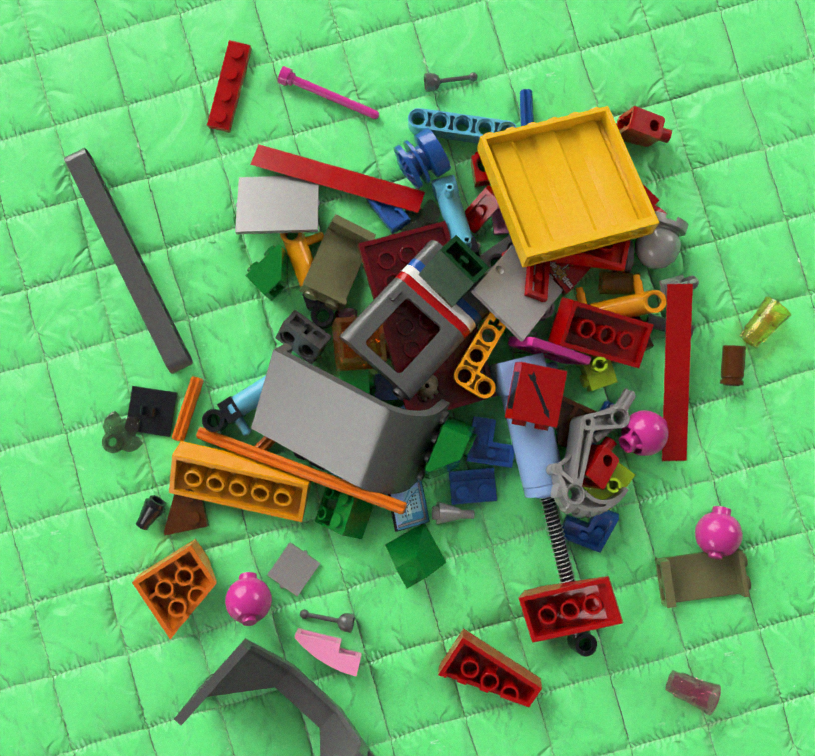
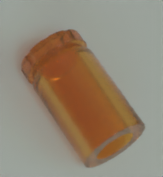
M600 272L598 281L599 294H635L633 275L639 274L641 279V274H633L631 272Z

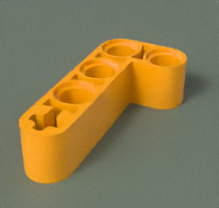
M491 311L488 313L453 373V380L457 385L479 398H489L495 393L496 386L494 381L480 373V370L506 328L501 321L496 326L488 324V321L492 324L496 320L495 315ZM484 330H490L493 333L494 338L491 342L483 340L482 332ZM475 349L479 350L482 354L480 362L477 363L470 359V353ZM462 369L470 373V379L466 383L458 379V373ZM482 381L487 382L490 386L489 392L485 395L481 394L478 390V385Z

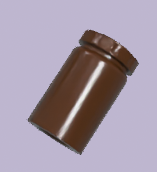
M723 345L722 379H720V384L725 386L744 385L742 379L744 378L745 346Z

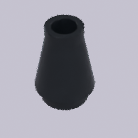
M150 495L149 498H146L136 525L143 530H148L150 525L165 511L166 502L155 495Z

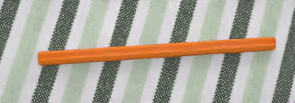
M200 427L196 434L197 439L395 513L404 514L407 503L382 493L362 489L339 477L220 433L210 432Z

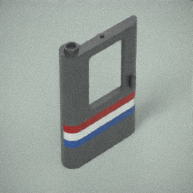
M430 240L339 336L344 343L392 384L394 389L392 393L401 401L404 399L410 401L490 312L471 293L474 287L451 308L419 276L423 268L443 247L435 240ZM409 300L437 324L440 331L402 373H397L366 345V341L403 301Z

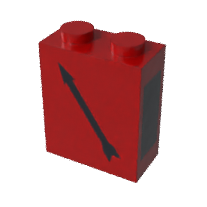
M515 362L505 418L512 419V424L526 427V422L535 424V429L548 431L549 427L557 428L567 371L526 362Z

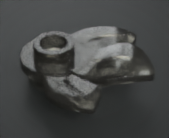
M431 199L428 200L424 208H420L418 213L405 209V213L410 218L411 223L400 230L404 232L437 223L440 218V210L436 203Z
M116 411L111 412L103 424L105 432L102 438L103 448L109 453H118L121 450L133 452L140 448L144 442L138 436H135L139 429L140 419L138 417H126L121 420L120 415ZM111 438H116L117 440L114 446H111L109 443Z

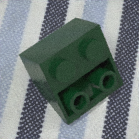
M455 235L437 252L419 273V276L452 308L486 275L490 267Z

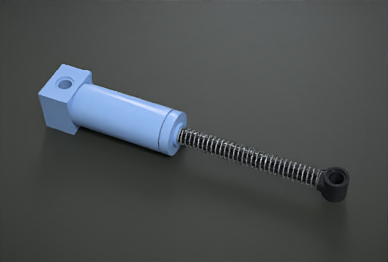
M539 353L488 365L492 380L496 386V394L501 396L505 413L515 362H526L558 369L557 363L555 361L546 363L544 354ZM506 418L524 495L526 498H540V502H542L541 506H543V515H545L544 519H546L545 523H547L546 527H548L547 532H549L548 536H550L549 540H551L550 544L552 545L551 549H553L552 553H554L553 557H555L554 561L556 562L555 566H557L556 570H558L559 583L576 581L572 571L573 567H571L572 563H570L569 550H567L568 546H566L564 529L560 522L561 516H559L554 498H551L552 478L546 472L549 464L561 461L554 428L549 427L548 431L535 429V424L526 422V427L512 424V419ZM590 631L568 635L567 642L569 647L581 656L587 657L596 651L597 641ZM585 638V643L579 647L580 640Z

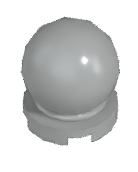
M654 211L659 224L652 234L636 238L634 251L644 266L660 269L666 268L676 260L681 247L679 236L686 234L689 224L679 217L677 221L666 218L667 213Z

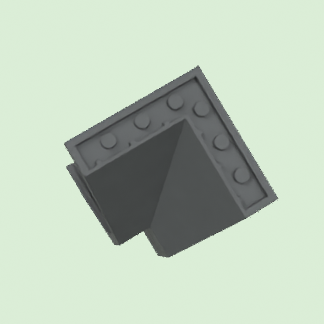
M246 638L215 673L211 674L174 718L181 726L206 697L275 687L319 727L320 756H374L337 703L293 663Z

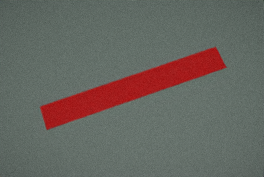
M258 144L250 164L417 213L425 195V192L260 144Z
M693 283L667 284L663 418L667 422L669 435L667 443L662 449V461H687Z

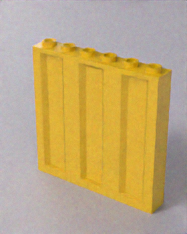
M608 106L594 107L588 111L573 112L567 116L552 117L546 121L531 122L525 126L510 127L504 131L488 132L480 136L477 150L522 268L650 235L659 224Z

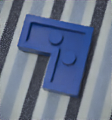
M473 416L472 426L475 427L473 433L477 434L467 455V461L512 468L514 458L513 445L493 442L496 420Z
M608 510L600 515L591 517L589 522L566 515L562 523L563 533H565L564 537H566L565 540L601 553L619 520V514Z

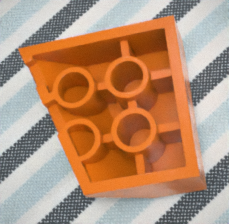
M194 539L138 574L132 584L169 639H171L217 584V580L208 556L198 541Z

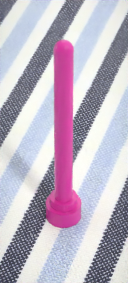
M283 66L280 70L277 80L279 84L298 86L372 119L379 118L377 110L296 76V73L291 68Z

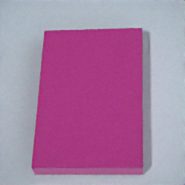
M510 337L508 345L532 354L543 353L544 358L561 364H590L591 356L536 337H526L522 342L517 337Z

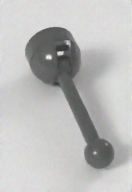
M472 72L466 76L440 79L435 73H425V91H435L441 83L463 80L474 82L478 76Z
M306 609L300 612V617L303 619L310 617L335 622L340 630L352 633L355 614L344 613L339 618L309 613Z

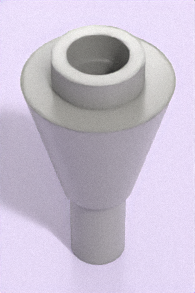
M437 502L436 506L432 507V519L436 520V524L459 519H474L475 515L474 510H463L441 502Z

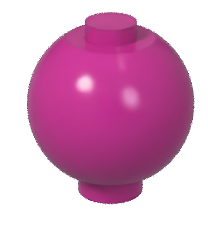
M642 410L630 415L629 424L622 428L619 444L626 453L633 452L639 456L654 455L660 452L667 443L669 435L667 422L660 415L652 411Z
M713 506L712 512L702 516L696 524L695 539L698 546L708 554V557L721 560L723 556H729L738 550L742 543L743 532L739 522L734 517H731V509Z
M253 572L240 574L239 580L230 586L225 598V605L229 615L244 626H253L256 622L262 620L268 614L272 604V595L269 587L262 580L257 579V574Z

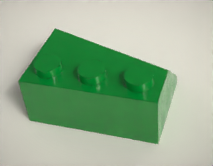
M453 417L448 418L441 429L426 466V479L430 480L459 467L464 453L469 454L477 434L473 433L474 426Z

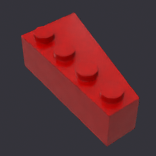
M464 628L439 665L438 676L449 677L457 680L458 683L478 687L481 691L500 695L501 698L526 707L531 706L542 690L540 677Z

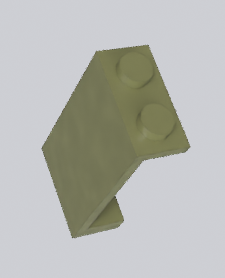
M335 214L299 291L304 293V296L310 300H319L325 303L327 308L341 311L347 303L346 298L362 264L357 245L358 243L374 240L376 234Z
M738 549L729 556H723L721 560L710 558L705 552L655 558L661 604L667 608L677 607V602L735 594L750 597L751 582L746 575L745 569L748 561L743 550Z

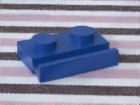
M494 468L449 472L452 505L497 501Z

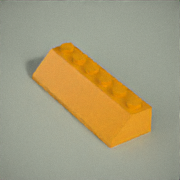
M181 441L172 454L169 493L302 522L312 481L237 453Z

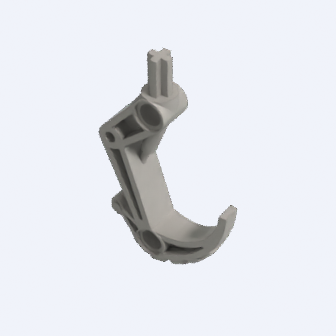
M625 388L616 404H612L609 408L598 412L576 416L571 419L565 458L559 463L549 464L546 468V472L548 475H551L553 483L551 498H554L563 513H572L574 517L579 518L600 515L617 505L628 492L626 487L618 488L619 491L611 497L599 500L584 490L582 483L591 444L597 443L614 429L624 428L629 424L630 416L627 411L636 397L634 391H629ZM569 490L572 493L571 499L568 496Z

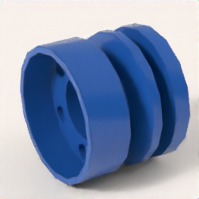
M429 128L414 135L416 147L408 140L403 142L405 150L400 145L394 147L397 163L402 173L416 189L423 187L421 178L427 184L430 182L429 170L436 177L451 170L450 162L444 149Z

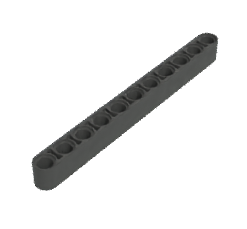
M84 147L64 157L65 163L167 369L171 374H174L192 365V358L92 156Z

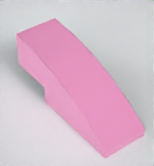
M300 628L297 629L294 638L315 658L340 672L357 676L361 652L340 648L341 638Z

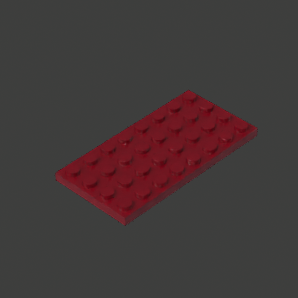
M446 221L358 243L357 246L373 300L430 240H435L442 246L451 240ZM409 300L403 301L381 325L393 369L397 373H402L440 331L439 326ZM477 326L433 374L438 379V394H433V399L427 398L426 401H423L416 393L410 401L403 400L406 410H427L443 399L450 403L448 411L488 399L475 396L457 385L453 380L454 370L478 332ZM476 349L472 350L470 359L476 363L480 362L482 358L481 352ZM486 360L485 364L480 370V373L484 374L492 380L489 366ZM462 369L458 373V379L466 383L470 379V373ZM482 381L478 385V390L481 394L485 395L489 392L490 386L487 382ZM496 390L495 393L489 398L497 396Z

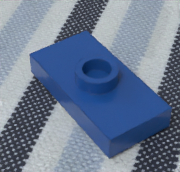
M366 198L367 203L391 234L411 223L410 218L402 208Z

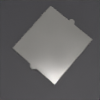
M290 542L267 576L279 583L281 588H286L298 597L320 565V562L308 555L306 550L303 551Z

